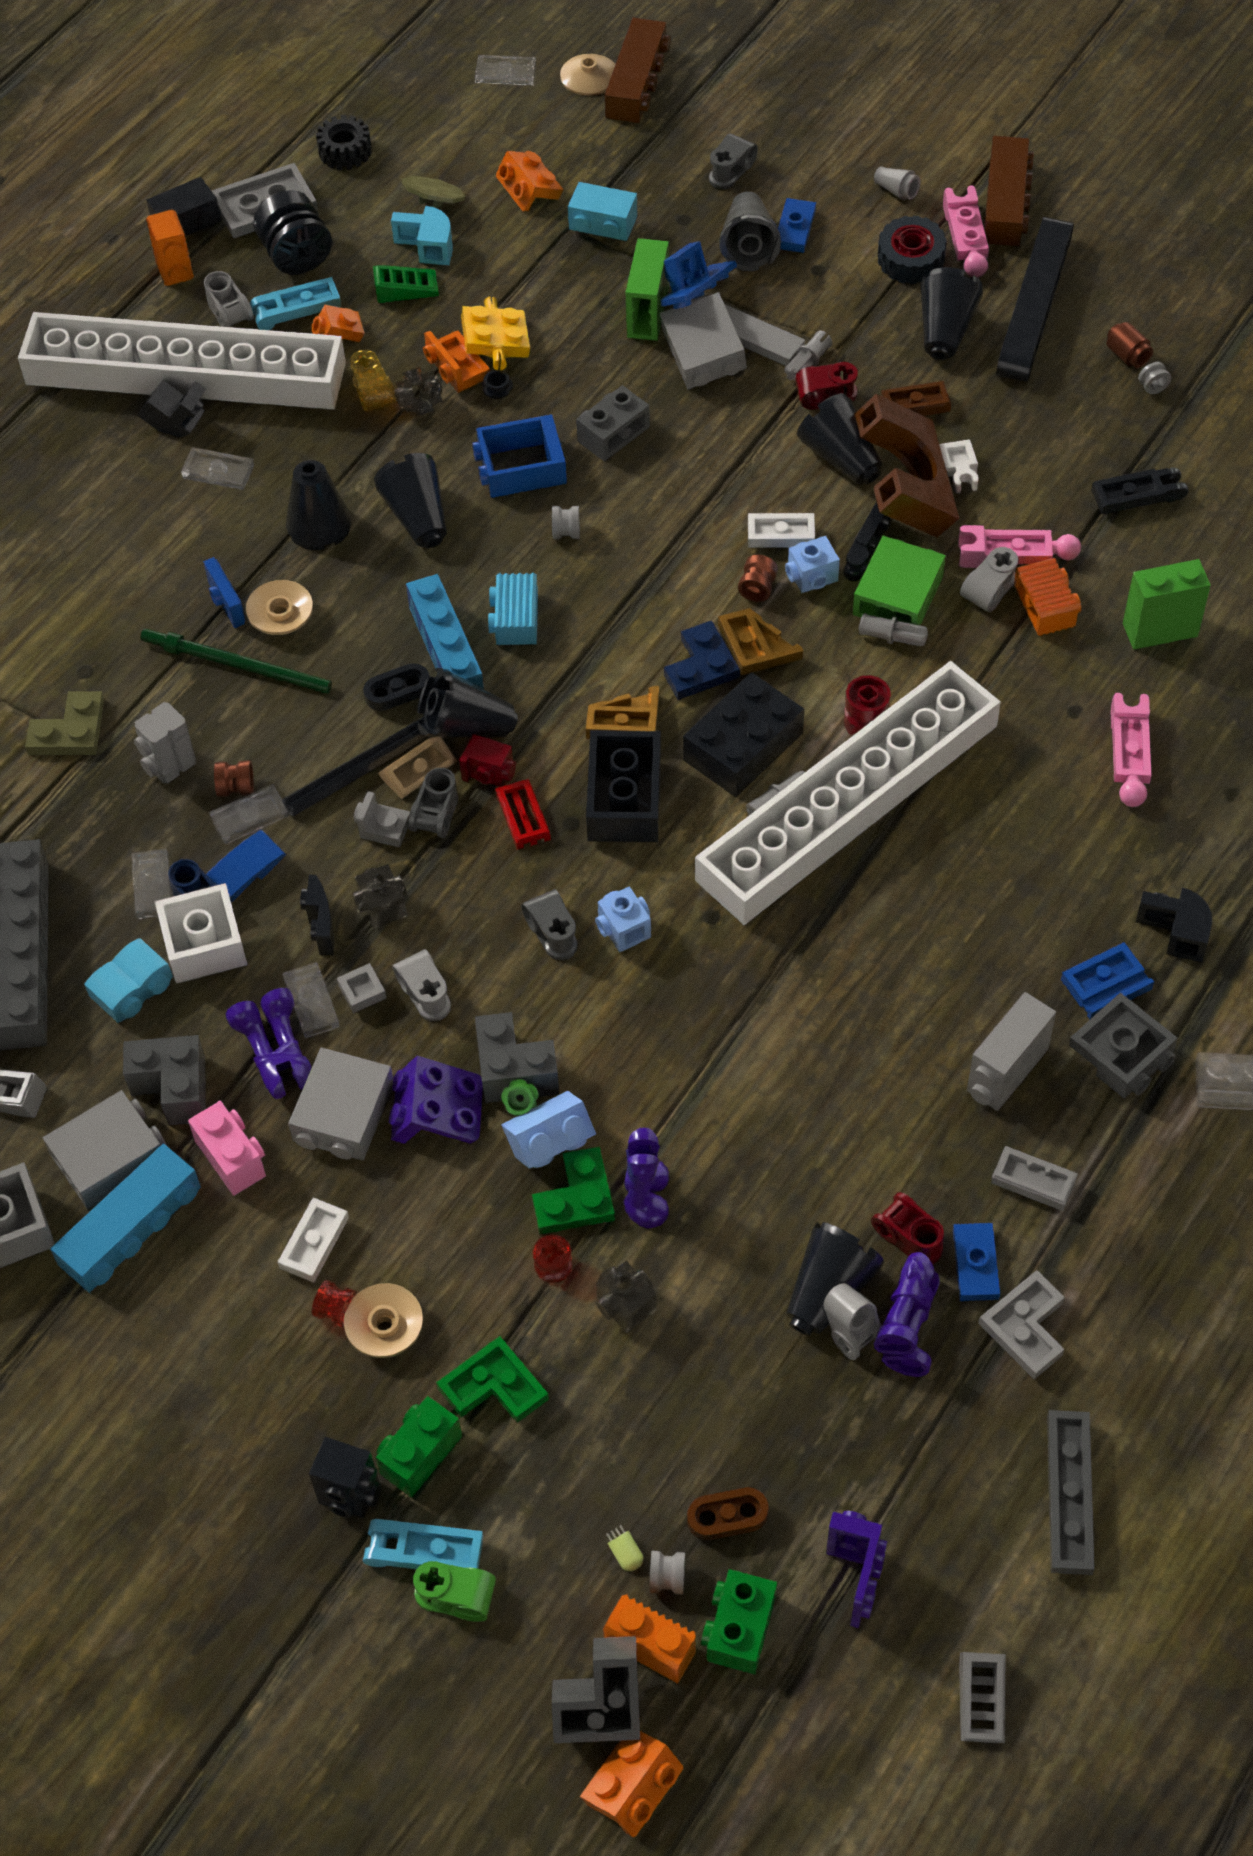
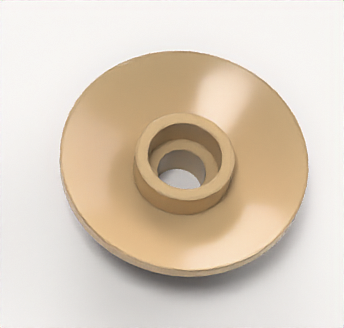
M598 54L575 56L569 59L561 68V82L567 90L577 95L595 96L603 94L608 87L615 63L609 58Z
M274 580L259 586L251 593L246 603V614L251 625L257 630L270 635H284L298 630L307 623L313 612V601L308 590L299 583L289 580Z
M390 1283L375 1284L361 1290L352 1298L344 1315V1329L350 1343L359 1352L375 1358H388L403 1353L415 1343L423 1326L422 1309L416 1297L404 1287ZM383 1322L392 1324L391 1328L387 1330H379L378 1326Z

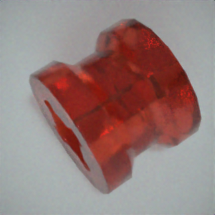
M547 1235L535 1243L533 1260L537 1276L548 1283H558L565 1280L572 1271L571 1247L568 1241L558 1235Z
M325 1280L314 1298L312 1316L318 1319L327 1317L332 1319L334 1325L344 1327V1315L357 1291L350 1288L339 1289L334 1282Z

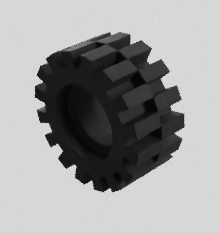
M341 115L339 120L334 116L331 117V122L325 120L323 127L319 125L318 133H316L319 158H321L324 164L327 163L328 167L333 168L336 165L337 170H342L343 166H347V170H351L353 164L359 167L361 166V161L365 163L368 161V156H371L372 153L368 125H364L362 119L356 121L355 116L351 115L350 119H347L346 115Z

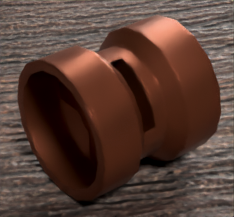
M763 555L748 557L744 566V575H742L738 584L740 595L753 602L767 600L772 591V582L775 580L778 572L776 562Z
M251 760L239 761L236 765H230L227 762H215L214 782L217 797L229 796L233 792H239L241 795H253L254 775Z

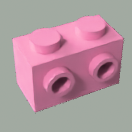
M220 1100L188 1120L196 1144L233 1196L266 1176L261 1161L265 1153L254 1136L250 1139L246 1137L242 1131L246 1129L245 1125L234 1109L229 1112Z

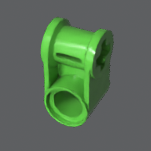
M428 1561L416 1569L413 1575L414 1595L417 1604L422 1609L456 1616L473 1622H482L487 1619L496 1577L493 1574L478 1568H463L437 1561ZM432 1582L439 1583V1585L434 1587L433 1591L426 1590V1588L431 1586Z

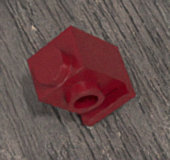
M476 734L472 735L459 760L461 779L465 782H469L472 777L483 784H493L502 787L506 781L510 782L516 770L512 746Z

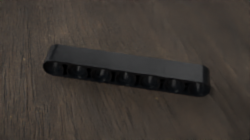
M1043 217L1001 349L996 376L1028 382L1068 253L1074 222Z

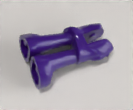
M287 988L273 989L266 993L260 1002L263 1014L279 1046L274 1052L264 1030L258 1007L253 1001L238 1002L232 1005L226 1012V1019L230 1027L244 1034L250 1042L256 1055L253 1058L256 1067L259 1069L267 1090L275 1100L286 1096L282 1077L278 1073L279 1071L291 1067L294 1080L297 1082L299 1089L303 1090L312 1069L309 1060L302 1055L299 1043L295 1040L290 1027L289 1017L295 1003L291 991Z
M639 1128L633 1131L628 1140V1149H626L627 1171L624 1182L628 1194L624 1199V1207L630 1219L640 1227L655 1228L662 1225L669 1215L667 1201L661 1196L654 1194L662 1191L668 1185L669 1171L658 1158L659 1141L656 1134L649 1128Z
M921 1252L912 1253L906 1259L897 1289L891 1296L894 1304L883 1325L879 1328L874 1341V1349L883 1353L882 1362L898 1373L911 1377L925 1376L930 1370V1355L917 1346V1335L922 1323L928 1319L931 1304L940 1283V1277L934 1271L931 1261Z

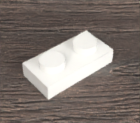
M748 513V548L793 547L801 542L815 539L814 513Z
M312 1198L278 1260L279 1269L315 1282L349 1219L348 1212Z

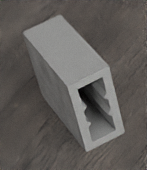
M719 292L692 301V304L679 309L673 308L660 313L664 336L687 389L706 385L710 381L727 375H734L747 368L743 345Z
M1026 992L1022 994L973 1053L967 1092L971 1094L975 1101L985 1106L989 1105L996 1111L1002 1107L1049 1049L1056 1016L1055 1010Z
M321 1047L288 1123L293 1141L305 1149L314 1150L319 1148L330 1151L341 1159L356 1158L364 1161L392 1092L393 1074L391 1066Z
M122 1090L42 1137L50 1156L87 1210L101 1202L163 1143L166 1145L159 1130L155 1126L148 1128L143 1121L147 1116L136 1099L129 1101Z

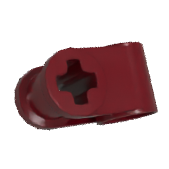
M839 362L831 365L809 366L801 369L795 377L801 406L808 410L819 409L818 405L826 399L844 393V387L847 390L846 396L855 401L858 391L854 384L858 378L857 368L852 363ZM841 371H843V380L840 377Z
M897 1192L893 1196V1203L881 1214L877 1213L871 1218V1224L876 1232L907 1256L912 1253L921 1252L929 1258L932 1265L941 1258L944 1240L943 1226L905 1193ZM927 1238L932 1240L933 1243L926 1245L918 1242V1240Z

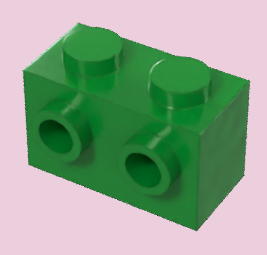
M428 1395L420 1405L414 1404L407 1411L400 1429L394 1436L390 1434L385 1437L376 1452V1461L380 1475L411 1498L462 1438L459 1418Z
M728 1569L725 1582L718 1581L712 1600V1606L718 1607L714 1622L706 1621L702 1634L701 1645L707 1647V1662L756 1675L777 1596L778 1582Z

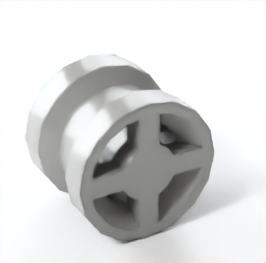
M552 506L553 539H560L562 536H570L572 539L580 538L579 506H572L570 509Z
M652 1551L650 1593H659L663 1589L671 1590L676 1595H683L685 1552H676L673 1556H664L661 1551Z

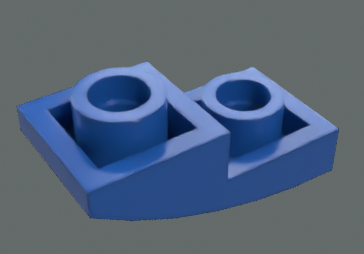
M261 829L229 852L206 875L217 885L226 883L230 901L233 902L257 877L262 880L287 854Z

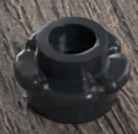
M503 370L489 371L482 382L483 393L493 399H502L508 396L509 391L513 389V382Z

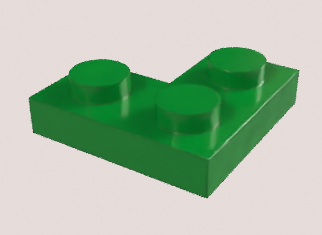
M600 1146L563 1153V1162L569 1187L532 1194L539 1235L615 1221V1213Z
M501 1336L436 1382L437 1389L461 1418L491 1395L498 1399L517 1423L549 1400L547 1391Z

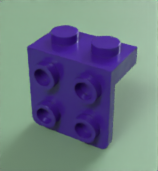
M416 1056L403 1069L396 1072L392 1082L395 1101L389 1115V1123L392 1125L391 1140L405 1144L421 1129L467 1143H474L479 1138L483 1092L482 1077L480 1075L421 1056Z
M833 1511L828 1531L826 1554L863 1564L854 1599L850 1625L859 1628L861 1617L870 1619L877 1581L871 1578L880 1579L888 1541L880 1539L881 1524L867 1521L864 1515L854 1511H843L842 1514Z

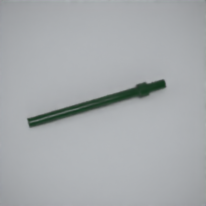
M144 628L140 635L141 641L161 646L164 651L179 655L182 652L329 694L332 688V681L185 640L183 635L168 632L164 634Z

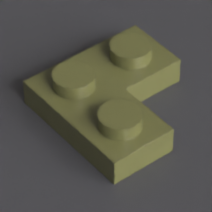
M68 691L64 719H30L25 745L27 754L96 755L104 706L102 691Z

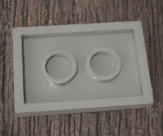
M295 163L212 190L218 201L220 215L233 238L254 232L253 220L255 212L267 198L281 191L296 190L304 193L311 200L316 210H318L316 199Z

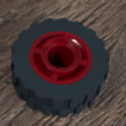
M913 215V217L902 216L900 219L896 218L890 224H886L883 232H880L878 264L882 267L884 274L886 273L889 275V278L896 279L900 283L916 284L917 282H922V278L924 276L925 278L928 277L931 270L943 268L947 245L945 233L936 222L933 223L926 217L921 218Z

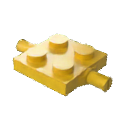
M490 297L484 300L485 307L462 306L461 320L466 354L492 357L494 369L498 370L500 366V371L504 370L507 366L505 358L529 357L530 344L524 310H516L514 308L498 309L497 300L492 297V302Z

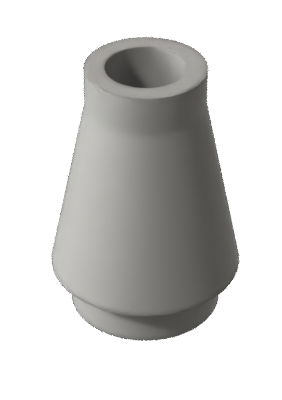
M880 166L874 175L875 184L882 186L901 200L913 199L920 189V177L912 170Z

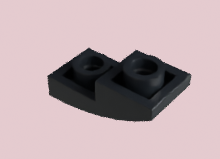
M309 874L308 886L301 890V910H306L309 924H311V941L317 942L319 955L334 956V928L327 896L317 875Z

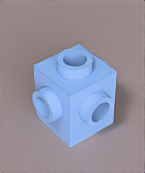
M823 536L790 547L785 570L789 580L795 582L801 593L837 582L840 559L827 537Z
M630 886L620 891H612L598 901V917L595 918L596 925L603 937H610L619 953L651 938V918L648 905L643 897H636Z

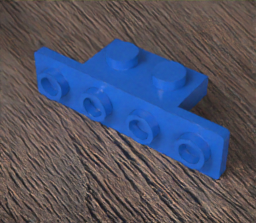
M700 241L689 243L664 260V274L667 281L670 282L672 292L660 300L661 305H673L674 309L691 305V299L703 296L704 290L717 286L716 281L728 278V273L737 267L736 260L706 266Z

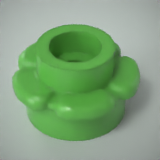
M523 1079L511 1081L510 1086L505 1087L502 1091V1102L506 1110L514 1116L525 1114L537 1106L536 1099L539 1097L537 1088L533 1084H527ZM517 1095H523L524 1100L519 1101L517 1099Z

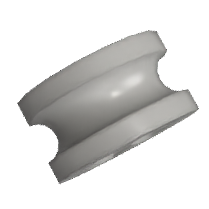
M1161 362L1147 365L1138 377L1139 382L1149 394H1156L1164 390L1170 384L1172 378Z

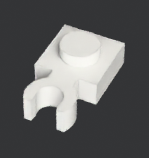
M970 439L939 444L948 477L954 476L953 490L956 493H960L962 482L970 483L972 490H977L979 478L976 472L978 462Z

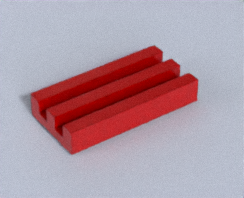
M529 779L495 788L496 797L517 850L524 848L526 843H530L531 846L536 845L537 840L542 838L544 842L551 840L550 831ZM523 789L538 825V830L533 831L519 796V790ZM505 794H511L525 834L520 833Z

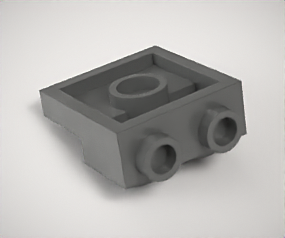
M1119 993L1070 1037L1069 1046L1097 1068L1096 1076L1125 1099L1132 1092L1140 1095L1152 1080L1150 1075L1156 1069L1165 1072L1176 1059L1174 1052L1178 1038L1122 993Z

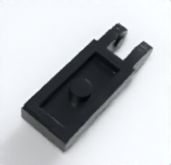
M1175 467L1160 470L1151 469L1094 481L1091 489L1102 514L1164 501L1169 503L1175 500L1179 501L1189 493L1187 485L1178 482L1181 480L1182 474Z
M877 501L856 536L849 553H847V562L843 573L848 581L857 582V580L862 578L867 568L866 562L869 559V555L874 554L881 540V536H879L881 530L887 531L892 523L893 518L879 512Z

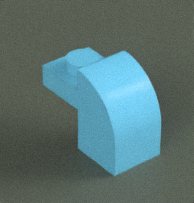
M425 206L423 214L393 212L391 225L394 243L417 245L419 263L450 265L453 244L450 221L445 213L430 206Z

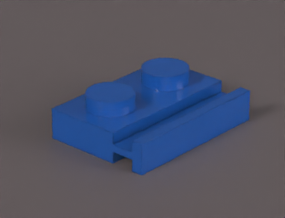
M1125 942L1062 972L1061 981L1079 1006L1084 1007L1089 1019L1093 1018L1119 993L1132 1000L1152 990L1154 985L1152 978L1149 979L1144 973L1145 969Z

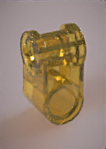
M370 350L355 352L350 358V366L354 373L352 380L364 411L369 412L396 403L393 385L390 378L385 374L377 355Z

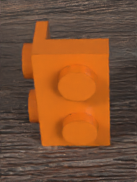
M507 151L496 173V178L522 211L530 210L535 197L559 200L564 190L556 181L555 175L548 171L541 162V158L531 151H525V153Z
M458 330L440 339H437L431 331L424 333V355L430 364L434 363L437 366L446 384L450 383L459 393L483 382L490 368L478 354H466L464 337Z
M640 1731V1740L619 1741L580 1797L587 1806L616 1821L626 1834L636 1837L644 1824L648 1822L665 1794L675 1784L683 1770V1765L666 1744Z

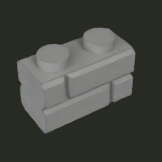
M163 702L151 710V715L145 714L134 722L138 736L134 739V744L144 756L140 760V764L150 777L156 776L162 783L168 784L180 775V771L185 772L195 765L196 757L185 718L169 703Z

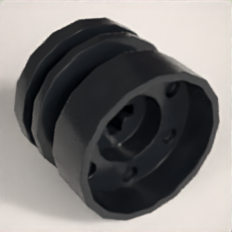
M296 190L278 192L261 203L255 212L253 220L255 233L266 248L275 267L282 273L298 275L314 270L329 255L333 242L331 233L325 226L324 221L319 217L318 211L311 200L304 193Z

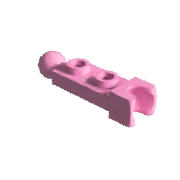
M970 185L967 188L968 194L964 197H958L953 193L952 188H946L943 197V209L946 221L949 224L957 261L965 260L964 271L970 277H973V275L977 278L981 277L988 269L986 258H988L989 247L978 207L976 189Z
M964 525L959 530L958 547L961 548L959 566L962 568H977L992 550L999 547H1007L1016 552L1018 564H1033L1053 558V554H1057L1061 559L1069 561L1075 559L1081 552V543L1077 537L1067 534L1062 535L1057 541H1052L1051 530H984V526Z
M1116 693L1111 704L1114 782L1124 783L1119 791L1121 801L1126 806L1138 807L1147 799L1148 793L1143 783L1150 784L1149 696L1141 694L1140 703L1137 706L1131 707L1124 703L1121 693Z

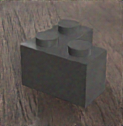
M512 1012L475 1016L485 1103L502 1101L503 1089L509 1087L510 1082L516 1079H523L527 1084H533L537 1088L539 1096L559 1094L553 1040L516 1044ZM521 1094L517 1095V1099L524 1098Z
M199 1035L124 1041L123 1075L131 1096L161 1093V1106L168 1125L189 1124L188 1120L206 1109L205 1054Z
M636 1636L593 1638L594 1678L553 1680L552 1720L554 1743L640 1740Z

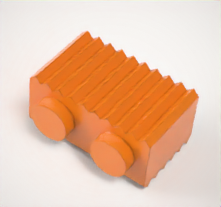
M168 210L148 216L146 221L153 252L164 285L170 286L192 280L194 275L186 238L176 211Z
M1056 558L1016 568L1014 587L1037 635H1047L1050 632H1060L1062 629L1067 630L1069 627L1073 628L1076 626L1078 613L1081 612V601L1077 593H1071L1068 574L1064 568H1059Z
M628 1594L621 1596L603 1628L604 1638L636 1636L637 1661L677 1684L696 1653V1635L694 1631L688 1632L687 1627H680V1623L673 1624L672 1619L666 1620L665 1615L659 1616L657 1610L651 1612L650 1606L644 1608L642 1602L636 1604L635 1598L629 1600Z

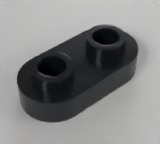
M412 663L374 676L364 685L365 702L371 709L384 711L418 699L429 677V672L424 666Z

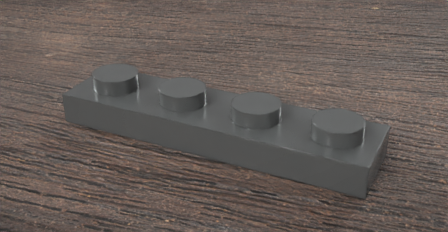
M1049 1410L1047 1415L1050 1571L1051 1573L1093 1575L1094 1539L1090 1412Z

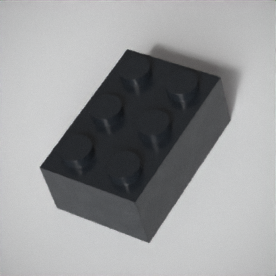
M751 672L683 736V761L731 795L737 797L803 734L804 708Z
M590 730L586 807L587 841L658 842L661 731Z

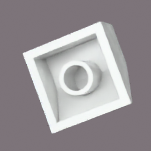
M226 883L155 901L176 984L247 965Z

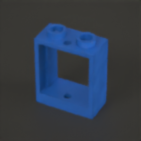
M552 414L476 428L478 442L472 443L474 458L476 462H482V466H478L482 486L488 485L491 498L567 484L566 462ZM543 444L547 458L546 462L494 471L490 454Z

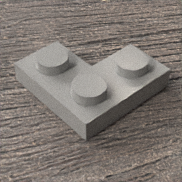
M1036 1270L980 1317L979 1324L1035 1380L1063 1356L1064 1348L1040 1323L1063 1304L1065 1297Z

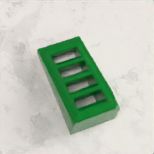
M388 265L373 266L378 303L439 296L436 271L433 269ZM422 281H428V285H422Z

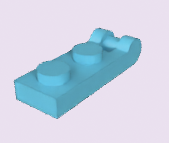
M332 277L256 296L250 301L253 314L256 316V324L260 330H271L275 324L319 313L325 304L342 307L340 296Z
M373 1519L370 1521L368 1535L371 1536L370 1547L365 1548L363 1563L373 1567L393 1566L417 1569L423 1563L437 1561L463 1568H479L484 1537L483 1531ZM387 1539H398L397 1548H386Z

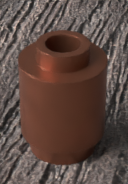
M1129 322L1116 324L1108 332L1107 347L1128 366L1140 368L1152 357L1153 348L1150 341Z

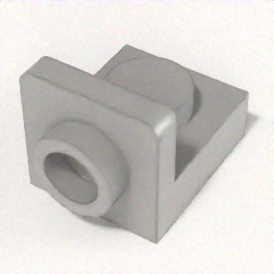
M368 791L363 803L359 802L356 806L354 822L358 825L360 838L400 847L408 829L410 811L377 804L375 793Z

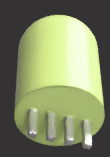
M620 1525L623 1534H620L618 1529L615 1528L619 1536L616 1537L614 1532L611 1531L615 1538L612 1540L607 1533L606 1535L610 1540L607 1544L623 1570L635 1571L643 1563V1554L629 1530L625 1532Z

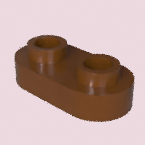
M751 1487L700 1496L688 1508V1528L695 1537L706 1541L757 1531L767 1521L768 1501L762 1492ZM744 1508H751L755 1511V1515L746 1518L740 1512ZM704 1516H711L715 1519V1522L710 1526H706L700 1520Z

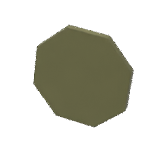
M411 176L402 179V184L406 190L419 196L420 204L433 200L432 207L439 209L442 207L443 202L456 203L465 200V195L459 187L442 180L421 176Z

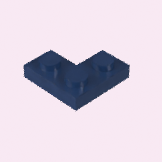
M712 620L681 631V641L691 657L664 667V676L677 700L740 678V668Z

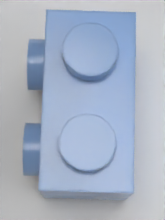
M569 1091L501 1124L514 1156L529 1169L549 1164L554 1159L553 1156L565 1150L578 1149L587 1142L586 1139L596 1135L583 1101Z

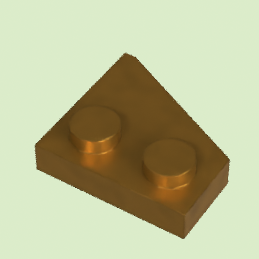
M748 608L718 616V627L734 660L740 668L741 675L803 659V649L800 645L792 646L781 638L780 630L772 624L765 623L762 617L752 609Z
M659 686L649 687L648 694L631 699L628 693L618 696L611 701H601L588 705L586 739H590V730L656 731Z

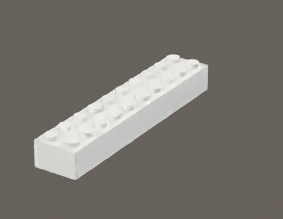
M33 312L18 356L26 385L151 395L160 382L164 380L184 395L196 381L206 389L200 399L335 409L346 364L342 336Z
M952 661L948 662L695 857V881L743 925L747 924L996 728L1001 701Z

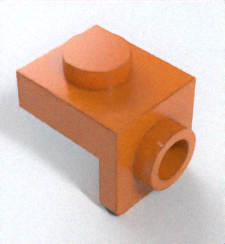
M325 304L319 316H316L312 323L313 334L342 336V339L360 342L365 334L358 311L348 308H339Z

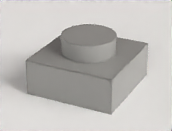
M370 963L337 978L338 986L353 1013L386 999V992Z

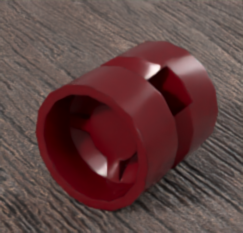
M872 675L860 676L848 684L845 694L844 727L850 735H855L890 708L891 691L887 683L881 678Z

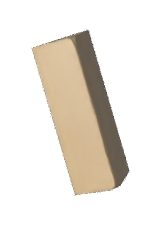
M430 737L378 774L403 799L422 786L424 778L429 771L435 768L447 769L457 762V759L441 737Z

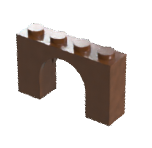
M875 394L855 413L860 437L894 454L909 471L907 473L895 467L873 487L879 512L938 538L960 518L933 420Z

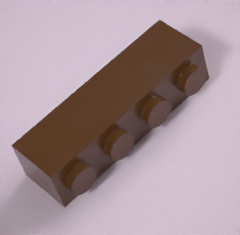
M632 17L605 92V118L640 123L643 112H648L651 100L650 92H655L657 72H662L664 53H668L670 49L671 36L667 35L666 22Z
M993 136L984 224L988 244L1020 246L1021 234H1027L1029 215H1023V212H1029L1031 194L1025 193V191L1031 190L1032 172H1027V170H1032L1034 151H1028L1029 138Z

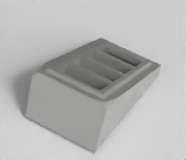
M0 1070V1112L35 1118L46 1092L45 1083L35 1073ZM12 1087H14L12 1095L9 1097Z
M960 1653L961 1741L1005 1743L1006 1654ZM972 1667L993 1668V1677L971 1676ZM971 1684L993 1686V1694L971 1693ZM971 1702L994 1703V1712L971 1711ZM971 1720L994 1721V1730L971 1728Z

